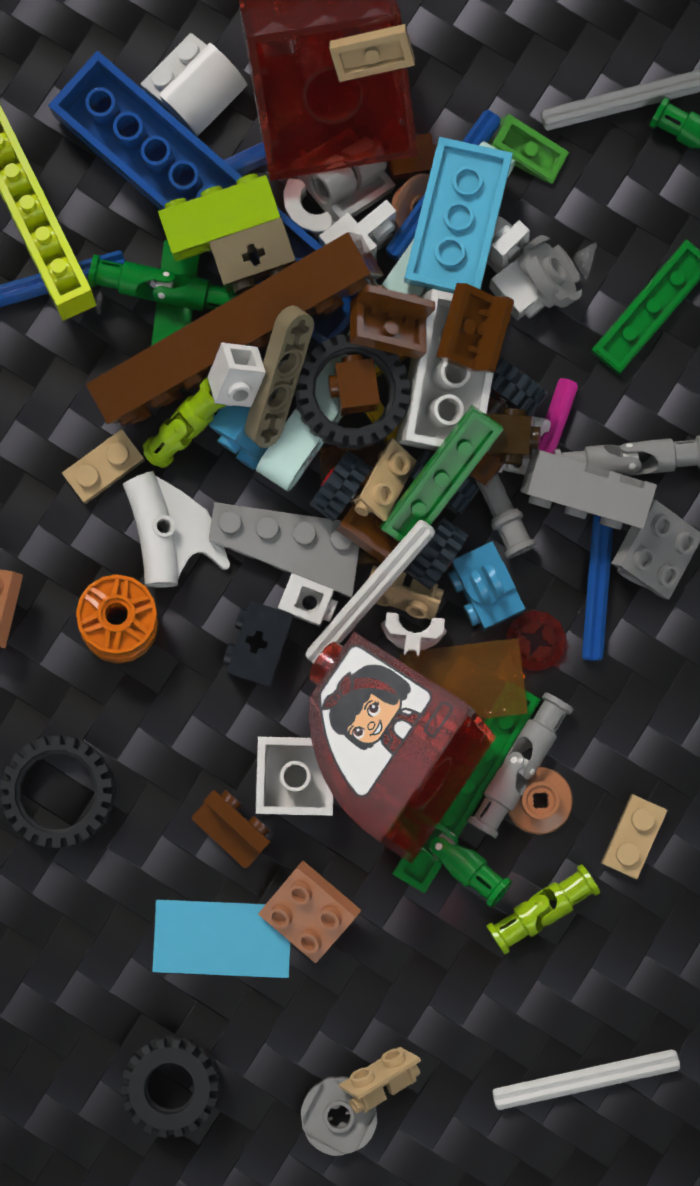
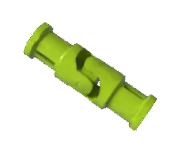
M208 378L201 382L200 390L195 395L188 396L173 412L171 418L166 419L159 427V433L155 437L148 438L143 444L144 456L151 464L161 468L169 466L174 459L173 455L178 450H184L191 443L192 438L196 437L207 427L218 409L227 406L214 402ZM157 448H162L158 453H155Z
M581 864L577 867V872L559 884L553 882L532 896L529 901L514 907V913L497 924L489 923L486 927L505 955L509 952L510 946L527 935L533 937L543 930V927L553 924L572 912L575 904L591 894L595 896L600 894V890L589 872ZM549 900L557 903L555 909L551 907Z

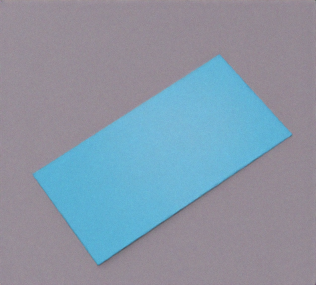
M156 900L152 972L289 978L290 941L258 915L266 904Z

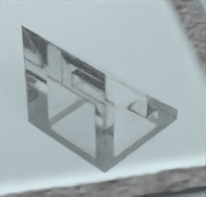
M596 242L575 253L573 258L585 280L589 276L597 246Z

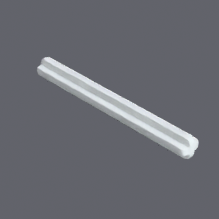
M419 520L307 649L305 655L308 660L317 666L324 663L433 538L435 530L431 525L423 520Z
M666 1050L495 1088L493 1090V1099L496 1108L503 1110L678 1071L680 1069V1061L675 1050Z

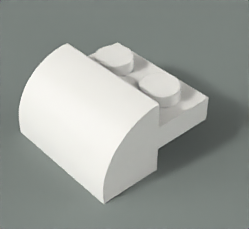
M190 33L140 85L149 96L165 107L173 117L198 137L247 86V83L222 52L211 43L206 45Z
M385 200L359 223L347 212L319 235V244L323 247L347 232L363 236L376 260L377 250L386 246L394 237L392 232L395 230L396 210Z

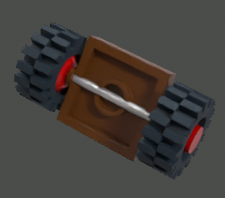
M500 357L493 373L490 393L496 397L493 399L489 396L486 414L503 415V410L507 409L509 405L512 409L526 410V416H533L548 396V393L537 382L530 379L528 375ZM424 450L417 459L409 476L415 480L433 454ZM484 455L469 475L487 488L504 464L499 463L500 457ZM466 478L447 504L462 513L479 488Z
M348 449L336 467H333L321 484V488L309 505L334 522L351 500L352 506L336 530L380 562H383L400 542L381 529L380 525L383 521L373 512H369L368 516H362L354 510L356 506L354 500L362 492L358 488L373 466ZM403 487V489H402V491H401V493H400L398 499L396 500L394 506L397 504V502L400 500V498H401V497L403 496V494L406 492L407 489H406L405 487ZM445 517L435 526L433 538L405 570L406 574L429 590L450 566L468 537L466 532Z

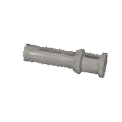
M498 473L487 488L475 480L492 514L491 526L493 531L499 532L507 549L505 552L506 558L516 557L534 548L537 543L535 539H530L521 520L523 514L518 508L513 507Z

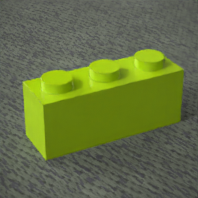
M257 174L246 175L236 181L237 185L222 189V186H214L200 193L201 197L189 201L186 198H179L166 203L165 209L159 210L158 213L175 262L210 251L209 242L281 218L267 176L258 177Z

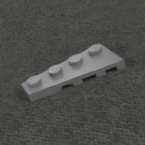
M214 502L209 533L210 542L249 558L267 563L286 573H293L331 588L347 598H352L359 546L336 530L341 522L340 520L333 522L327 518Z

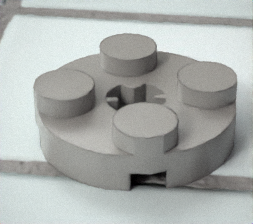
M540 235L524 246L523 254L517 260L518 265L525 275L530 276L538 288L537 295L542 304L548 308L554 305L562 308L567 307L582 295V289L576 292L575 283L580 281L579 273L562 247L557 245L552 248L549 244L545 243L550 238Z
M344 1076L327 1077L314 1085L307 1093L301 1108L302 1128L309 1142L319 1151L332 1156L352 1153L363 1148L372 1138L377 1126L376 1106L367 1113L361 1111L358 1114L351 1108L349 1100L354 1097L340 1089L338 1085L349 1078ZM342 1105L348 1109L346 1115L350 1114V1119L348 1123L340 1122L338 1126H334L330 1123L333 1117H328V1112L331 1108L338 1109Z

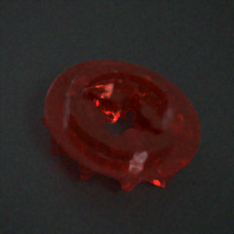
M532 610L519 615L511 623L506 634V647L510 657L519 666L528 670L538 671L553 666L561 658L565 650L566 635L561 623L548 612ZM540 626H543L542 639L552 646H539L536 651H533L531 656L529 655L531 642L522 636L521 633L533 635L536 630H539Z

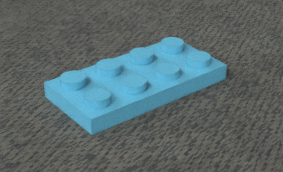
M439 137L404 283L453 294L456 283H467L481 290L513 153Z

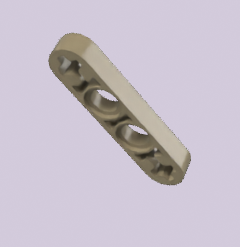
M294 305L283 309L276 318L263 361L266 373L249 409L244 431L246 436L261 448L272 446L283 432L314 328L313 318ZM290 353L286 363L278 368L280 360ZM279 388L276 397L268 402L271 393Z

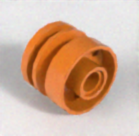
M118 574L101 577L88 585L79 598L76 617L82 640L90 652L103 661L118 664L134 661L145 654L155 641L158 620L154 598L146 586L133 577ZM121 614L127 617L122 624L114 625L109 623L110 618L114 615Z

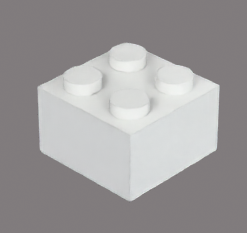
M258 737L256 814L333 816L334 761L326 739Z

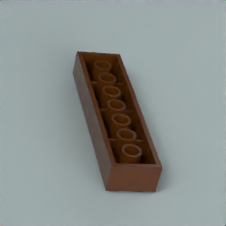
M347 232L93 379L86 386L107 424L121 423L122 427L130 423L136 425L152 416L151 408H158L162 405L167 407L184 397L181 391L189 390L193 387L196 389L200 388L201 382L208 378L221 343L258 347L260 353L266 351L276 318L283 309L294 305L301 308L311 317L322 313L328 315L345 305L342 300L343 298L358 294L366 285H377L375 280L382 277L383 273L363 236Z

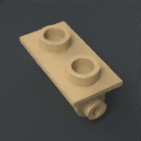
M390 438L385 449L379 452V460L361 494L356 496L354 500L356 505L354 510L359 515L368 516L369 512H373L383 522L387 520L417 462L393 438Z
M373 566L370 576L378 568L377 566ZM402 572L376 602L380 606H392L406 611L414 618L432 620V618H435L444 590L437 588V583L429 590L415 579H412L410 587L403 585L406 573Z
M402 1047L391 1049L385 1052L381 1059L366 1068L354 1071L350 1078L338 1085L340 1089L354 1097L349 1100V1103L355 1113L358 1114L361 1111L367 1113L375 1106L387 1100L383 1090L385 1085L389 1093L395 1095L410 1084L415 1083L416 1077L420 1075V1070L416 1064L421 1059Z

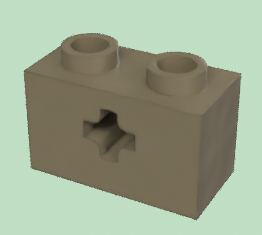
M282 218L209 242L226 292L234 290L235 294L243 293L254 287L256 282L267 279L296 262ZM252 252H257V255L260 257V264L257 266H253L252 262L249 261V254Z

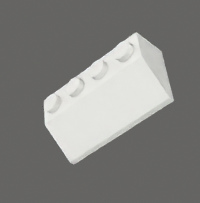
M432 289L421 296V298L435 301V311L426 319L427 353L420 360L410 358L407 380L410 381L408 394L410 399L406 407V413L398 426L396 437L398 444L437 451L471 405L485 414L487 412L493 373L470 372L436 357L453 293Z

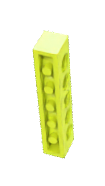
M0 105V194L62 321L97 305L77 259Z

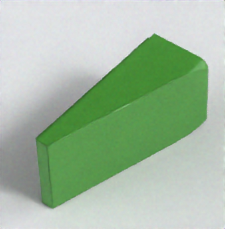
M510 114L500 118V126L490 138L488 144L498 150L513 153L512 159L516 161L514 166L549 184H553L569 152Z

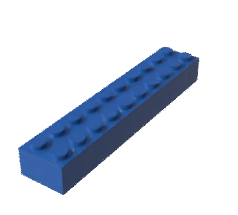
M98 50L48 104L53 116L159 210L165 209V204L175 199L186 198L189 201L201 197L200 193L214 186H222V189L237 185L236 181L242 177ZM278 208L296 262L322 247ZM212 250L207 251L213 256ZM257 252L250 253L249 261L252 262L253 266L259 265L260 257L257 255ZM357 294L343 298L342 300L345 305L328 315L322 313L312 316L314 328L310 342L317 347L322 342L336 335H347L349 333L350 302Z

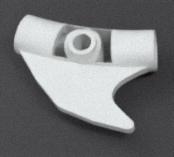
M153 471L141 474L123 483L139 534L145 586L154 588L177 586L179 576L186 562L196 553L206 555L222 570H227L230 567L225 548L209 541L212 519L205 508L181 490L155 476ZM157 526L161 527L164 533H161L157 529Z

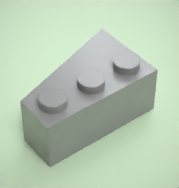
M533 449L532 459L529 460L520 492L530 495L528 502L550 509L552 502L566 506L565 514L586 519L587 513L601 516L599 524L621 530L622 524L625 523L644 529L657 484Z

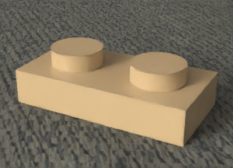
M405 24L330 41L329 49L339 82L415 66V57Z
M121 429L63 471L62 474L84 504H87L144 462L145 459Z
M631 794L601 864L634 879H638L667 810Z

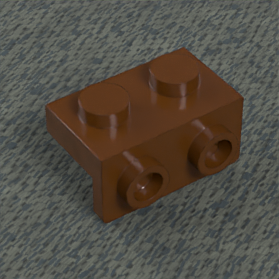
M456 283L436 357L470 372L493 373L500 358V351L507 326L510 322L514 300L507 296H493L467 283Z
M366 285L350 302V343L420 360L427 353L426 319L435 311V301L421 298L417 294H404L388 290L381 285Z
M213 790L204 800V804L193 814L192 820L243 868H248L272 842L266 837L270 830L254 815L248 820L241 814L238 809L242 804L227 790L222 794L217 790Z

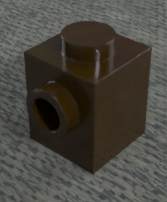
M509 408L503 410V415L486 414L502 425L504 429L486 452V456L500 457L499 463L521 465L523 459H532L533 449L539 450L541 427H534L535 421L532 416H526V410Z

